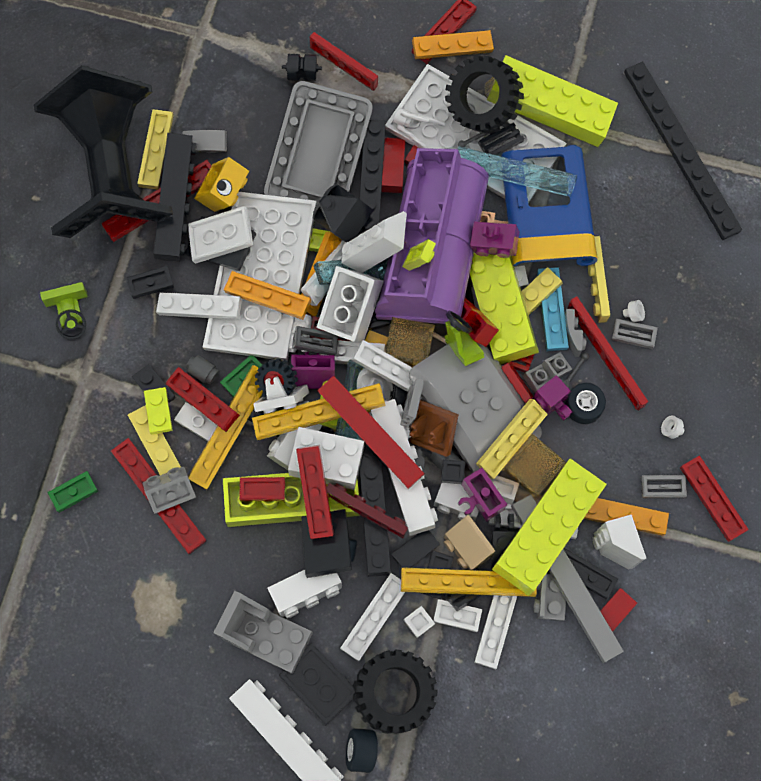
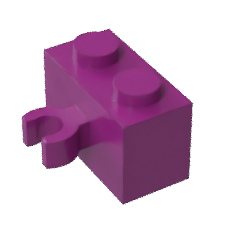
M474 222L470 247L479 256H488L489 254H494L501 258L516 256L520 232L516 224Z
M309 351L305 352V355H291V364L294 366L291 370H296L297 374L295 377H298V381L295 383L296 387L307 385L308 389H320L323 382L335 376V355H320V353L309 355Z
M557 375L536 391L533 399L548 414L546 417L556 411L564 421L572 413L571 409L564 404L571 391Z
M483 468L463 479L461 485L469 497L461 498L458 505L467 503L470 506L464 512L465 516L470 515L476 506L487 522L505 510L507 503Z

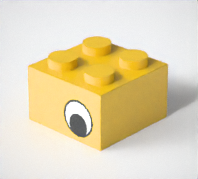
M230 157L212 164L194 199L214 212L232 207L238 200L237 193L247 183L248 179L246 176L249 170Z

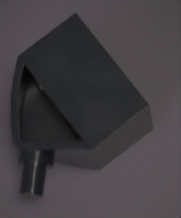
M334 184L327 189L317 203L312 218L347 243L357 236L374 209L338 184Z

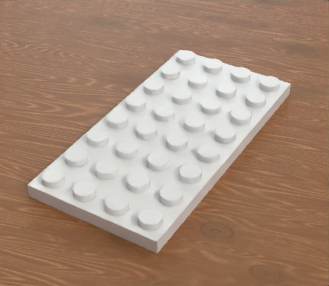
M427 64L385 124V130L413 146L422 148L404 132L397 130L398 124L393 122L397 110L402 108L415 114L446 122V125L442 126L414 119L411 127H406V129L421 140L427 148L458 149L461 158L479 164L488 172L487 189L505 199L501 154L488 160L478 144L479 140L490 134L467 144L463 149L458 147L459 141H465L482 132L460 125V122L453 119L452 116L455 114L450 113L447 108L451 103L445 101V96L450 95V92L445 90L446 84L451 85L452 80L448 79V75ZM468 88L467 102L475 114L486 113L495 106L494 103L487 101L485 96ZM518 115L515 120H508L510 124L515 123L516 129H519L520 135L524 137V142L507 151L566 146L564 141ZM513 137L488 151L491 152L516 139V137ZM497 139L485 144V146L496 141ZM559 156L523 160L528 204Z
M238 192V200L231 210L242 206L248 208L251 230L256 233V236L240 271L219 266L214 295L233 296L224 291L232 271L300 294L314 225L312 216L317 201ZM242 299L239 320L208 319L203 349L275 360L280 358L283 361H288V348L295 317Z

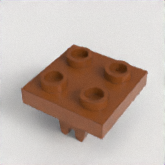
M420 400L416 418L411 425L409 442L445 457L451 455L459 414Z

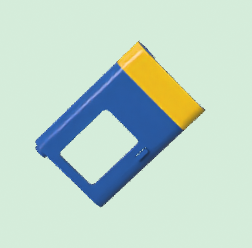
M569 145L567 147L511 150L501 154L508 224H516L520 232L516 256H512L513 266L525 262L576 259L577 264L581 266L596 263L598 259L582 148L577 145ZM563 157L570 203L568 205L530 207L527 198L523 160L529 158Z

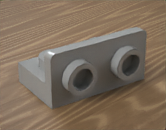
M185 467L172 468L165 474L151 476L143 482L146 496L154 514L196 498Z
M546 573L537 586V590H539L538 599L534 600L533 611L537 613V619L565 621L566 599L551 574Z

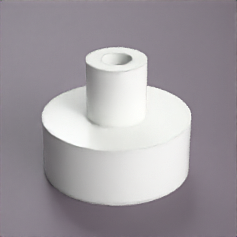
M640 300L629 302L628 309L623 310L624 317H630L632 322L643 321L645 310Z
M668 416L662 423V434L671 439L681 436L684 433L683 421L675 416Z

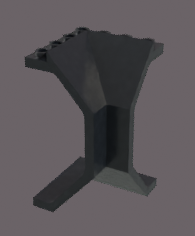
M81 65L34 104V111L36 113L58 118L81 144L85 151L91 189V199L52 226V235L72 238L106 213L159 223L173 215L172 206L144 201L133 191L125 140L135 107L152 93L151 85Z

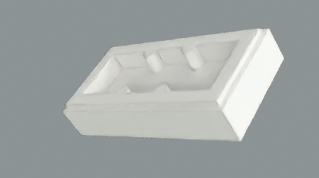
M185 402L174 419L176 423L206 441H209L217 427L214 422L187 402Z

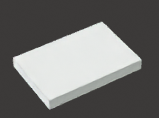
M246 206L188 224L192 261L195 264L253 246L249 212Z

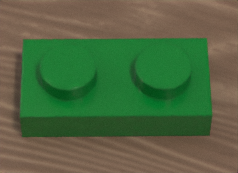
M250 355L220 381V384L233 398L252 365L258 368L262 366L255 356Z
M86 471L47 493L57 512L60 513L97 493L98 489L89 472Z

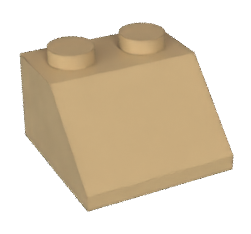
M469 514L444 535L446 548L450 552H455L458 556L457 562L463 570H475L495 553L494 548Z

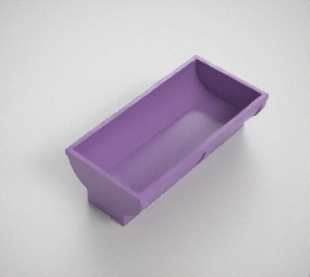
M417 148L415 159L410 161L407 166V178L399 213L403 211L407 213L404 247L401 251L388 258L379 301L376 304L375 313L376 318L382 320L445 324V322L449 321L446 316L449 310L460 317L462 314L474 254L470 247L474 222H480L489 174L479 164L461 158L458 149ZM428 239L436 243L433 249L435 252L429 263L410 271L402 267L410 248Z

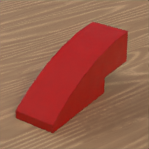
M385 138L381 192L402 193L405 140Z
M464 299L461 318L473 329L469 336L475 342L486 347L499 329L469 300Z

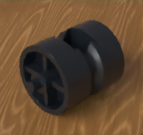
M288 54L287 63L282 65V69H286L287 80L299 81L300 78H303L304 81H316V74L318 70H322V66H318L316 54H305L304 57H301L300 54Z

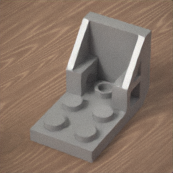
M234 591L213 632L231 645L291 674L294 673L313 634L312 631L272 613L266 607Z

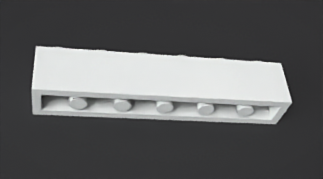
M395 399L386 401V406L370 410L376 422L415 462L414 459L418 458L415 446H410L408 438L411 437L409 436V427L400 425L403 415L401 404L397 405ZM389 469L403 517L408 527L409 536L434 529L438 518L435 509H430L428 500H431L428 487L423 488L421 482L422 479H425L424 475L408 489Z
M249 679L229 698L302 781H341L344 778L336 767L332 769L328 767L325 763L328 758L319 749L315 752L311 748L310 744L312 741L304 732L299 734L294 729L297 724L288 714L284 717L278 711L281 706L273 697L270 700L267 699L263 694L266 689L258 680L253 683Z

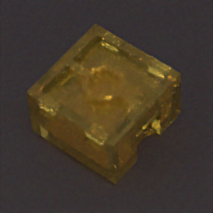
M392 317L386 353L413 368L429 357L435 325Z
M531 434L502 470L531 495L537 497L566 462L534 434Z

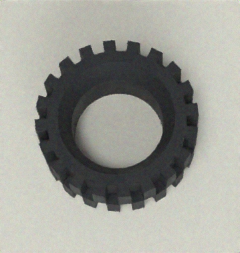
M479 55L473 56L474 61L470 59L464 60L465 66L458 65L455 68L458 73L456 75L450 74L448 79L452 80V84H446L445 89L450 92V95L445 96V101L451 103V105L447 108L450 113L455 114L452 116L453 119L460 122V125L484 133H490V131L498 132L501 130L500 126L506 128L510 125L509 119L515 120L517 118V115L514 113L516 109L521 111L522 105L518 103V100L524 99V93L519 92V89L523 88V84L517 80L519 78L518 73L512 71L513 68L508 64L490 56L484 55V58ZM490 74L498 83L499 98L491 110L486 113L475 114L468 105L467 90L474 79L481 75Z
M397 649L394 651L388 650L367 661L363 668L359 670L356 675L358 676L357 680L354 681L353 688H355L353 701L356 700L357 706L355 708L363 716L361 719L365 723L368 722L371 728L386 734H399L419 727L424 720L429 718L431 715L429 712L436 705L434 697L437 696L438 690H434V684L437 682L435 677L432 678L430 675L431 668L429 666L425 667L423 664L424 660L421 657L416 658L413 656L414 653L409 651L404 653L402 650ZM389 669H398L406 672L413 679L416 686L417 694L413 706L409 711L401 715H394L384 711L375 698L374 687L376 680L381 673Z

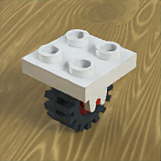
M280 358L276 360L271 359L257 370L258 373L255 374V378H258V380L255 381V385L260 386L257 389L258 392L262 390L264 393L262 398L253 403L255 412L263 411L266 414L276 411L278 407H284V409L294 408L297 406L296 403L303 401V398L309 394L307 385L296 387L295 383L298 381V377H295L297 372L296 370H291L294 366L292 364L288 366V361L284 360L281 362Z

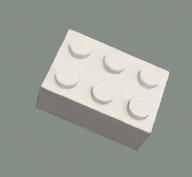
M298 427L288 467L289 476L301 478L296 449L320 445L326 484L335 485L337 483L344 488L355 490L364 451V441Z
M305 570L268 587V591L280 616H286L288 619L299 613L298 609L304 606L309 609L319 604V599L325 596L329 599L339 594L342 582L337 573L307 578Z

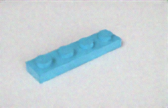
M559 267L549 268L560 278ZM546 268L538 269L537 276L541 274ZM560 286L541 303L546 351L568 350L569 348L562 289Z

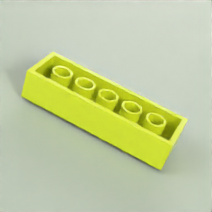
M505 55L502 62L513 68L512 71L518 73L519 78L517 80L523 84V88L519 89V92L524 93V99L518 100L522 108L521 111L516 109V113L596 147L600 146L606 138L618 105L617 102ZM496 79L487 98V101L496 104L499 98V86Z
M474 253L470 276L480 311L499 329L489 342L494 360H497L501 365L539 353L511 256L509 258H501L494 254L479 256Z
M569 459L492 570L526 595H531L607 484L572 459Z
M289 473L246 476L285 477V501H240V477L223 478L225 522L228 527L302 521L301 517L307 516L301 478L289 476ZM356 481L355 490L346 488V493L353 497L355 494L359 495L358 481ZM328 497L330 511L346 509L347 517L360 516L358 513Z

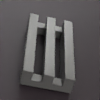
M621 319L615 320L612 341L649 349L654 348L658 327ZM619 326L650 332L652 335L620 329Z
M416 378L412 386L409 387L400 425L408 427L415 420L424 380Z
M642 475L640 477L642 481V498L687 497L685 475ZM647 481H681V484L647 485ZM648 490H681V492H648Z

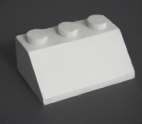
M403 211L389 217L345 243L342 248L341 263L357 272L363 273L401 251L404 247L407 213Z
M336 266L316 328L353 342L365 340L384 281Z
M632 515L607 521L594 533L595 537L592 539L595 549H599L602 556L626 569H633L646 559Z

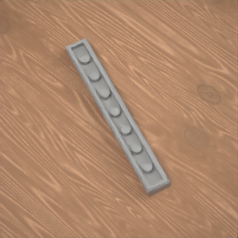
M529 495L512 504L511 507L523 525L537 504L532 495ZM563 549L550 567L549 572L602 663H605L624 651Z

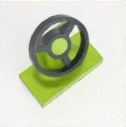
M83 282L40 292L41 299L46 307L57 306L59 315L56 319V329L58 333L67 339L80 337L86 330V319L80 312L78 299L88 297ZM59 319H60L61 327L63 328L61 331H60V329H59V327H58V321H59ZM77 327L83 329L74 336L64 334L67 330H75Z
M449 310L446 313L449 321L445 322L448 334L444 336L446 344H449L464 366L485 358L483 350L469 336L473 330L472 327L459 315Z

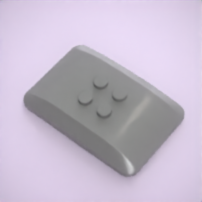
M306 81L297 82L291 92L264 187V194L314 200L318 203L327 189L334 184H338L350 192L372 114L373 106L370 100Z
M477 343L483 350L485 358L464 366L449 344L415 365L409 372V378L412 383L415 382L416 378L424 380L421 397L425 402L459 414L453 445L471 472L474 473L480 469L476 465L478 460L526 403H524L501 369L500 363L494 360L492 352L487 346L485 347ZM538 425L513 457L541 437L542 430L540 425Z

